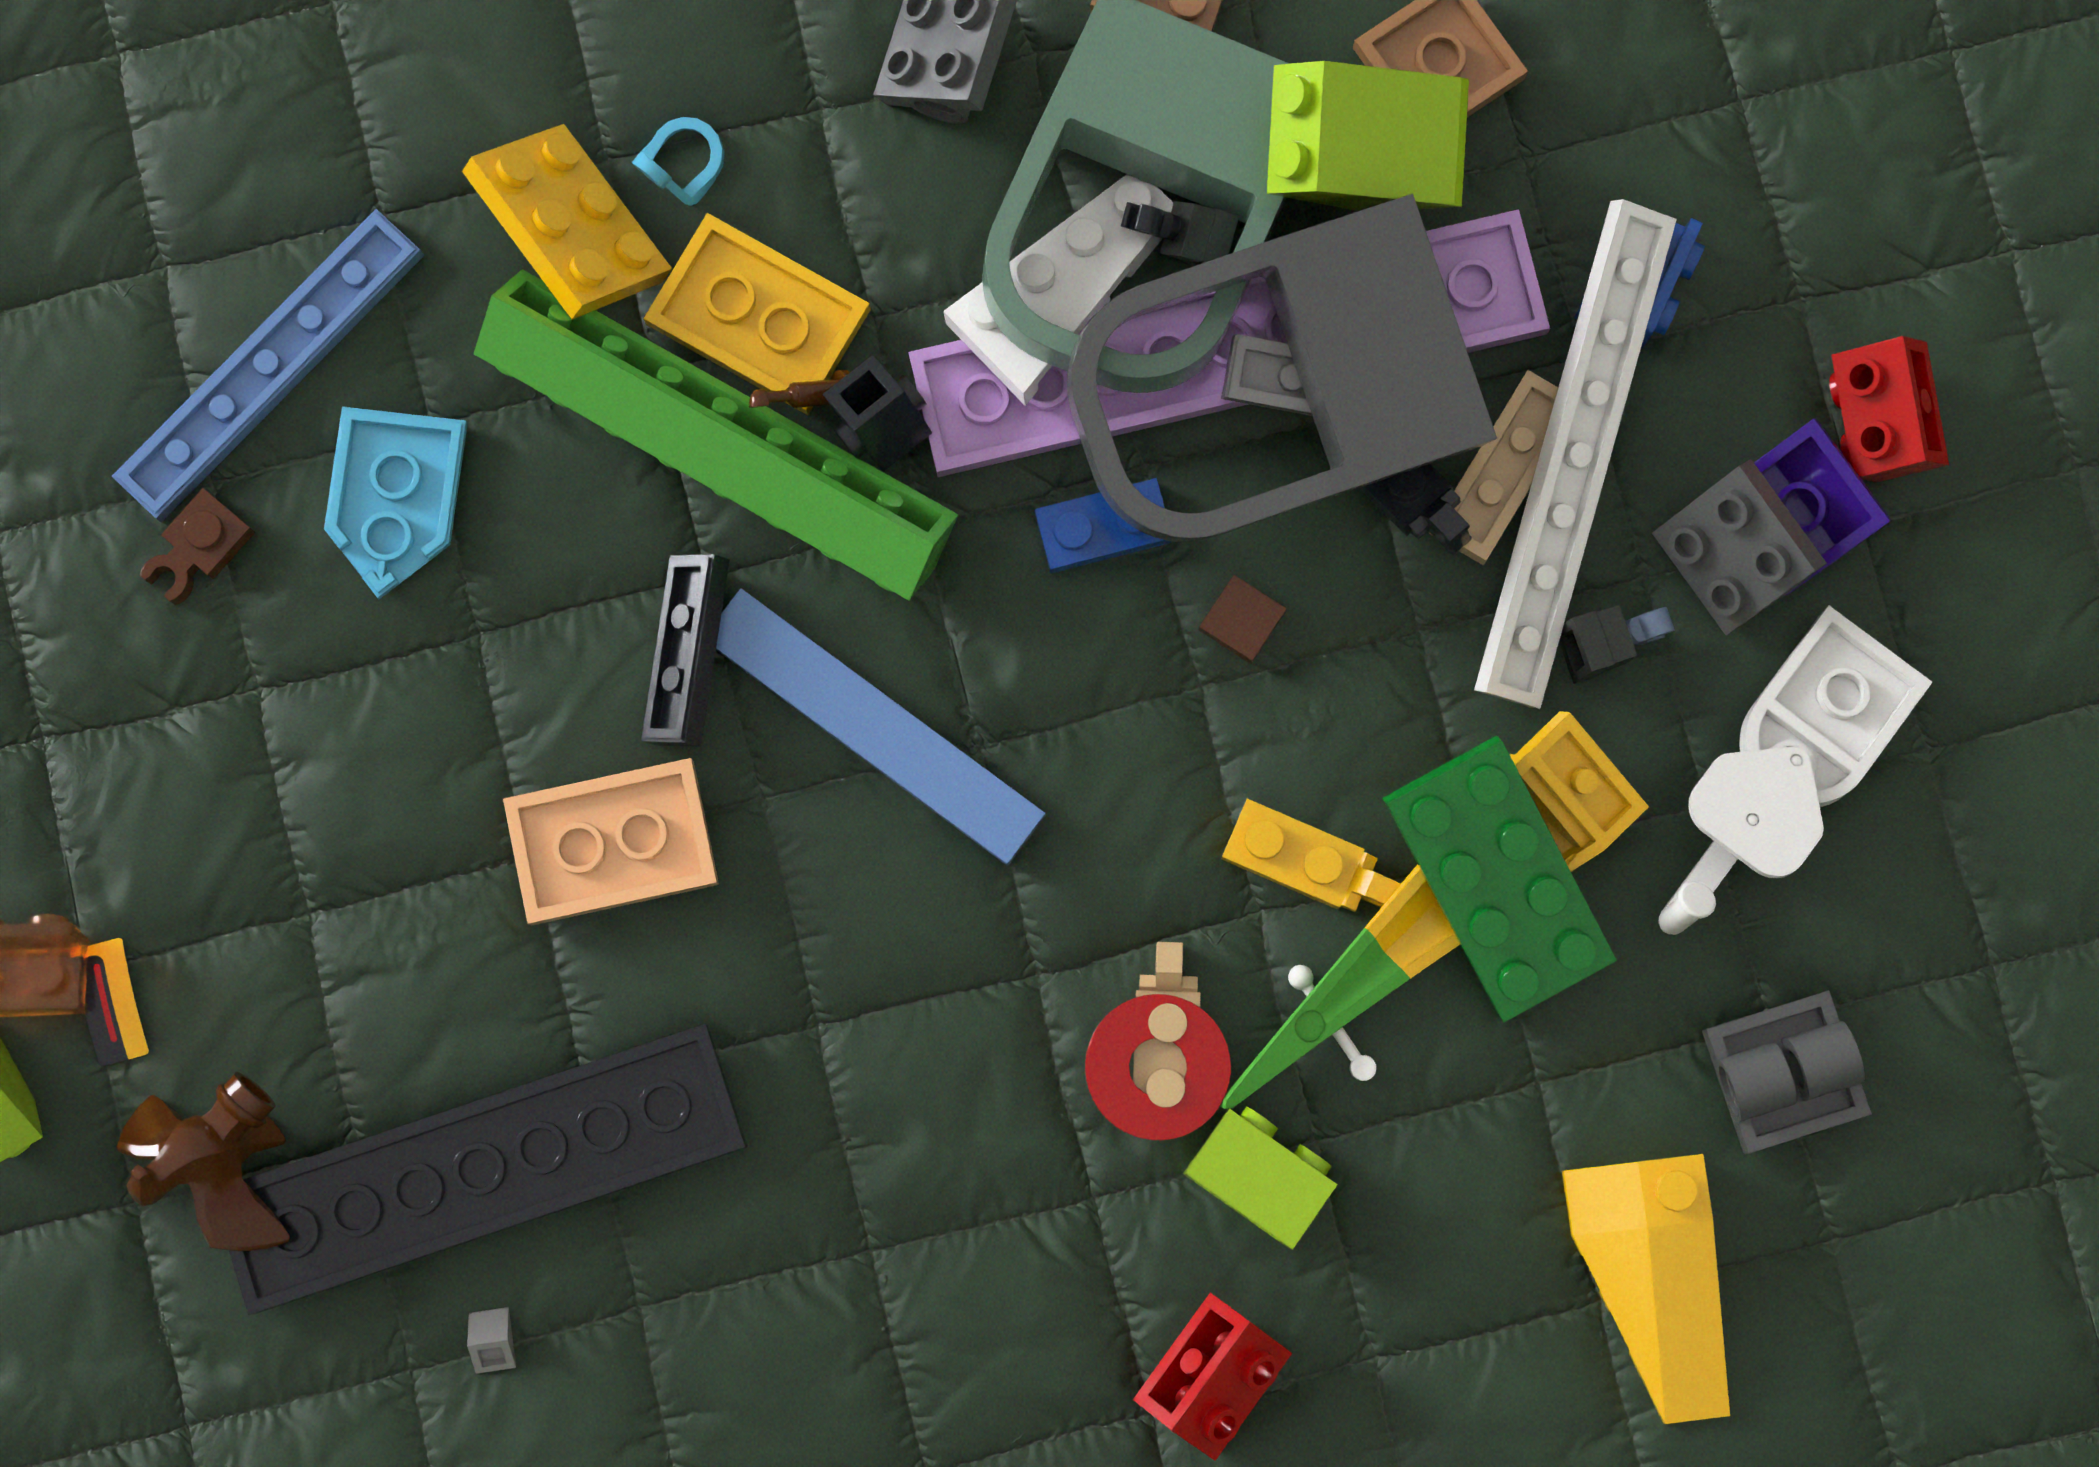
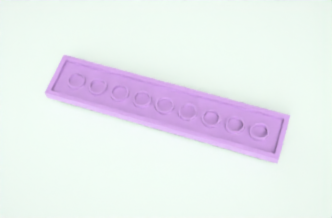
M1519 209L1426 231L1468 353L1547 335L1550 325ZM1263 277L1250 280L1220 349L1212 361L1193 378L1173 388L1150 393L1122 392L1097 384L1099 400L1112 436L1248 405L1221 399L1232 336L1240 334L1287 343L1268 285ZM1216 291L1131 319L1114 330L1104 346L1120 352L1139 355L1159 353L1175 347L1191 336L1202 323ZM962 340L908 352L917 391L927 403L922 408L924 421L932 431L928 438L938 477L1082 444L1068 402L1067 371L1052 366L1039 381L1037 393L1025 406Z

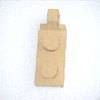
M1157 942L1155 975H1140L1139 990H1136V997L1166 994L1183 998L1200 1007L1201 992H1197L1198 977L1182 976L1183 942ZM1166 1003L1157 1006L1149 1016V1030L1156 1039H1149L1141 1043L1134 1051L1133 1062L1134 1084L1146 1093L1155 1105L1160 1107H1172L1181 1101L1185 1093L1184 1077L1187 1070L1186 1059L1181 1049L1173 1043V1041L1178 1040L1185 1033L1187 1018L1180 1007Z

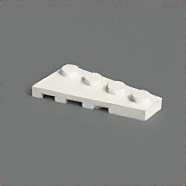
M1126 174L1009 262L1011 277L1018 294L1024 303L1044 320L1079 334L1089 320L1110 302V295L1125 276L1132 277L1163 239L1120 227L1126 203L1145 204L1171 213L1173 202L1157 186ZM980 283L944 310L946 325L1026 406L1039 390V381L1053 365L1027 354L1003 334L989 312L984 297L983 283Z

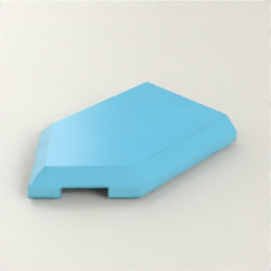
M342 407L324 530L378 599L385 596L451 544L468 422L465 420Z

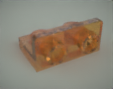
M51 914L34 915L29 918V923L5 924L0 919V1017L85 1014L89 939L73 923H70L66 917Z

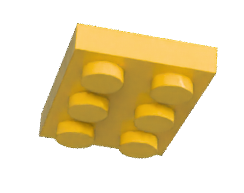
M565 124L471 156L462 171L572 320L661 284L672 270V267Z
M707 213L643 319L647 326L752 385L769 392L786 390L793 382L829 380L871 308L870 303ZM813 406L800 407L795 409L801 411L806 415H809Z

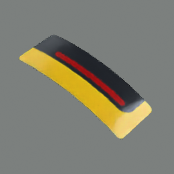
M115 938L74 950L73 957L78 985L99 1065L107 1066L148 1054L149 1049L132 990L123 940Z

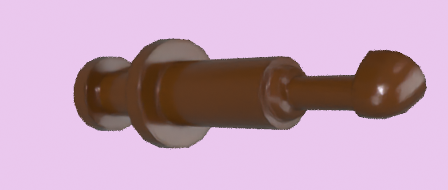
M837 370L833 373L830 380L793 382L786 390L766 392L764 389H757L751 394L749 408L769 406V403L788 402L793 408L830 405L823 396V393L850 372L848 370Z

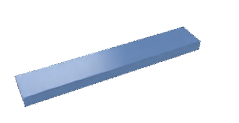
M375 209L112 477L162 523L424 257L422 251L382 213Z
M739 589L721 613L716 651L1008 866L1046 816L1045 812L743 589Z

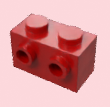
M1900 336L1831 355L1834 373L1830 375L1829 379L1830 392L1835 405L1841 409L1845 434L1842 435L1840 441L1841 452L1862 480L1881 482L1949 465L1926 341Z
M1210 1292L1133 1400L1172 1432L1216 1461L1229 1441L1235 1437L1239 1427L1264 1392L1275 1381L1278 1373L1292 1353Z

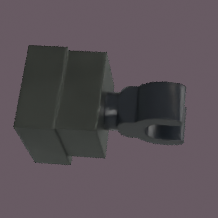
M1174 201L1170 213L1149 205H1137L1127 202L1120 227L1164 238L1160 251L1161 254L1174 257L1175 261L1196 266L1229 254L1239 215L1194 203Z

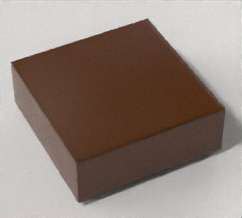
M1233 575L1202 621L1199 631L1252 664L1286 613L1287 608L1236 575Z

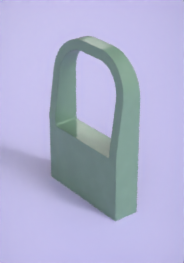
M1097 0L1037 125L988 236L982 274L983 292L989 312L1003 334L1027 354L1068 372L1071 353L1080 335L1044 320L1024 303L1014 286L1009 263L1011 254L1060 151L1063 149L1078 153L1207 208L1220 209L1239 215L1238 220L1246 225L1234 252L1267 242L1287 197L1267 194L1274 65L1289 63L1137 0ZM1250 280L1216 291L1202 323L1191 336L1175 347L1159 353L1139 355L1120 352L1104 346L1098 361L1096 384L1122 392L1150 393L1173 388L1193 378L1212 361L1220 349Z

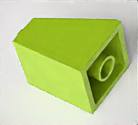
M1331 61L1274 65L1267 194L1361 211L1413 194L1418 209L1462 207L1469 79Z

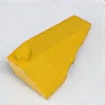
M1686 1155L1562 1171L1571 1237L1580 1255L1584 1257L1600 1290V1296L1619 1328L1629 1349V1355L1664 1424L1730 1416L1714 1224L1704 1155Z

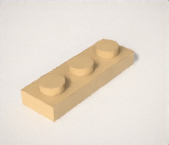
M1529 370L1525 373L1493 426L1497 439L1481 446L1454 490L1461 501L1454 509L1470 525L1468 532L1472 537L1459 551L1483 566L1531 488L1558 391L1557 386Z

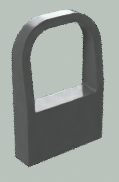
M1413 194L1315 225L1131 288L1113 298L1089 321L1075 343L1068 365V402L1099 491L1109 506L1129 525L1152 537L1167 541L1194 542L1214 538L1481 447L1497 439ZM1257 277H1263L1268 285L1326 453L1330 470L1208 512L1180 513L1162 508L1148 500L1134 487L1121 464L1097 391L1096 374L1102 349L1114 330L1131 319Z

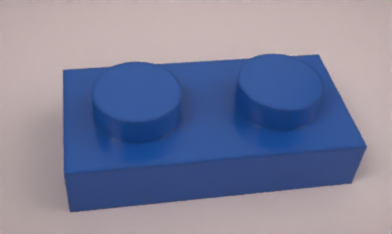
M1157 478L1133 484L1144 497L1154 504L1165 508ZM1101 492L1035 509V517L1051 574L1172 543V541L1152 537L1129 525L1109 506Z

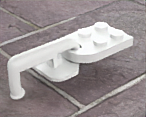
M1828 605L1746 714L1740 732V752L1726 753L1715 759L1693 788L1688 806L1691 819L1699 830L1714 841L1661 911L1659 916L1661 930L1667 934L1676 935L1683 932L1699 918L1702 919L1712 914L1716 906V898L1713 892L1738 859L1756 873L1768 878H1782L1795 872L1803 864L1823 835L1824 827L1820 807L1836 802L1858 785L1932 684V681Z

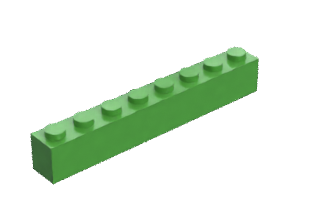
M523 269L491 296L474 355L495 366L501 373L520 380L548 396L554 403L573 410L603 427L612 436L626 440L656 457L665 466L679 470L709 487L718 496L732 500L762 517L773 527L785 530L817 548L826 557L847 565L875 581L881 588L894 592L908 601L911 600L934 571L958 517L957 513L861 459H857L854 455L767 406L749 408V396L595 310L572 320L543 280Z

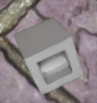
M509 1307L469 1313L467 1347L476 1374L516 1368Z

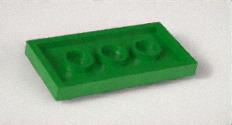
M1497 735L1382 798L1494 1009L1503 1022L1512 1019L1617 961L1503 741Z

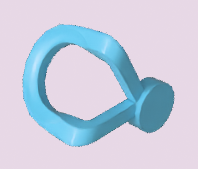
M680 117L668 121L657 130L653 139L632 161V164L662 189L667 188L681 202L693 206L703 198L717 179L723 168L725 151L721 138L709 124L698 118ZM684 130L695 131L703 135L708 141L711 149L710 161L700 174L685 188L681 189L672 180V177L656 164L653 159L665 142L675 133Z

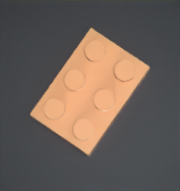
M692 758L503 799L527 924L531 926L719 885L697 774Z

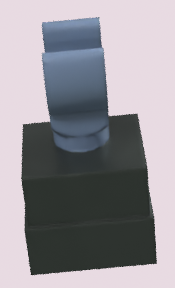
M1620 605L1601 611L1595 610L1572 617L1564 623L1559 644L1573 684L1595 678L1607 670L1625 665L1638 656L1635 646L1665 638L1664 634L1671 633L1675 629L1667 607H1662L1625 621Z

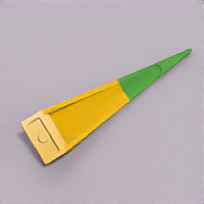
M1559 711L1515 755L1509 754L1571 872L1605 851L1649 808L1570 712ZM1418 864L1227 1091L1220 1107L1230 1109L1237 1106L1351 1020L1460 945Z

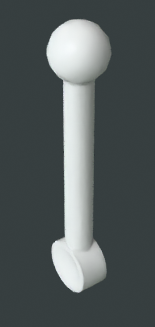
M1297 965L1290 970L1288 975L1290 985L1297 990H1302L1307 997L1315 987L1312 983V970L1305 965ZM1340 1028L1332 1035L1351 1061L1349 1065L1351 1075L1359 1081L1371 1079L1376 1072L1375 1061L1367 1055H1361L1344 1028Z

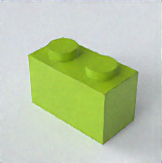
M1246 1106L1241 1115L1228 1109L1183 1174L1288 1249L1293 1250L1338 1185L1326 1177L1332 1166L1301 1144L1292 1153L1272 1139L1278 1128L1251 1108Z

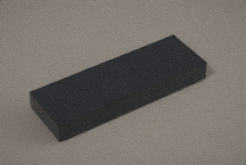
M714 554L670 555L642 731V742L661 746L701 747L730 559Z

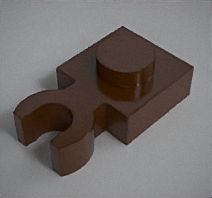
M202 488L161 534L162 537L174 546L167 555H157L149 559L142 567L139 576L152 585L162 573L173 571L175 583L166 592L164 597L174 605H178L191 594L194 585L193 575L199 569L214 579L254 535L255 531Z

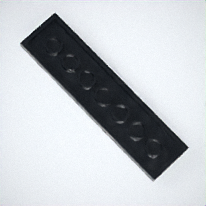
M703 1024L243 1179L271 1209L290 1235L287 1243L265 1250L241 1252L229 1250L248 1315L261 1313L747 1148L709 1026Z

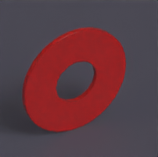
M1151 994L1128 1000L1117 1006L1103 1018L1094 1031L1088 1045L1085 1059V1074L1088 1089L1095 1105L1102 1115L1115 1127L1142 1139L1170 1140L1195 1131L1205 1124L1218 1110L1228 1089L1231 1061L1224 1035L1215 1021L1204 1010L1180 997L1166 994ZM1166 1003L1180 1007L1187 1018L1185 1033L1181 1038L1173 1041L1181 1049L1186 1059L1185 1093L1181 1101L1172 1107L1155 1105L1148 1095L1134 1084L1129 1069L1130 1059L1135 1049L1149 1039H1156L1149 1030V1016L1157 1006Z

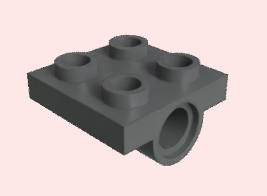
M903 0L873 96L888 106L912 107L921 114L939 121L953 124L966 123L971 110H983L1017 0Z
M1751 459L1739 465L1652 532L1725 635L1730 634L1755 615L1781 599L1827 564Z
M1829 990L1702 1030L1743 1154L1756 1152L1872 1115L1861 1084L1865 1081V1072L1860 1051L1849 1027L1845 1022L1839 1020Z

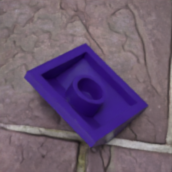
M1817 418L1809 421L1754 462L1827 563L1791 592L1842 558L1892 521Z

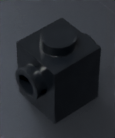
M873 355L823 393V396L842 421L834 431L843 444L857 459L867 453L883 472L932 434V431L918 412L927 405L923 397L905 375H902L895 381Z

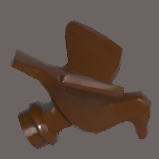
M235 1072L226 1083L218 1085L215 1091L217 1100L208 1113L205 1115H194L187 1119L182 1118L174 1109L155 1095H150L137 1107L123 1127L116 1146L119 1152L133 1158L153 1160L145 1168L138 1164L131 1171L127 1190L134 1201L142 1206L153 1205L177 1185L188 1184L194 1198L197 1223L210 1248L237 1252L265 1250L289 1241L290 1235L279 1219L242 1179L241 1164L251 1153L284 1145L286 1142L283 1133L274 1121L268 1117L276 1105L272 1098L258 1084L247 1076Z

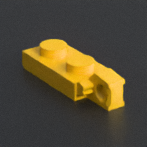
M1247 799L1221 858L1230 864L1337 910L1343 907L1355 912L1361 899L1381 908L1401 885L1399 882L1374 872L1373 869L1378 858L1365 853L1364 848L1250 799Z

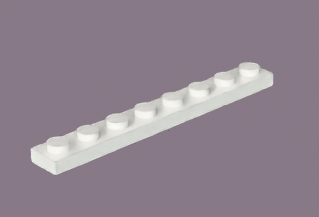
M1624 199L1610 201L1474 691L1531 708L1540 709L1677 220Z

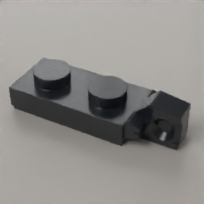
M1321 442L1320 444H1321L1322 452H1323V453L1325 454V456H1326V453H1325V451H1324V448H1323V445H1322V442ZM1431 464L1358 488L1406 536L1411 533L1419 539L1429 531L1452 555L1472 539L1468 532L1470 525L1454 509L1461 503L1460 497L1453 490L1452 485Z

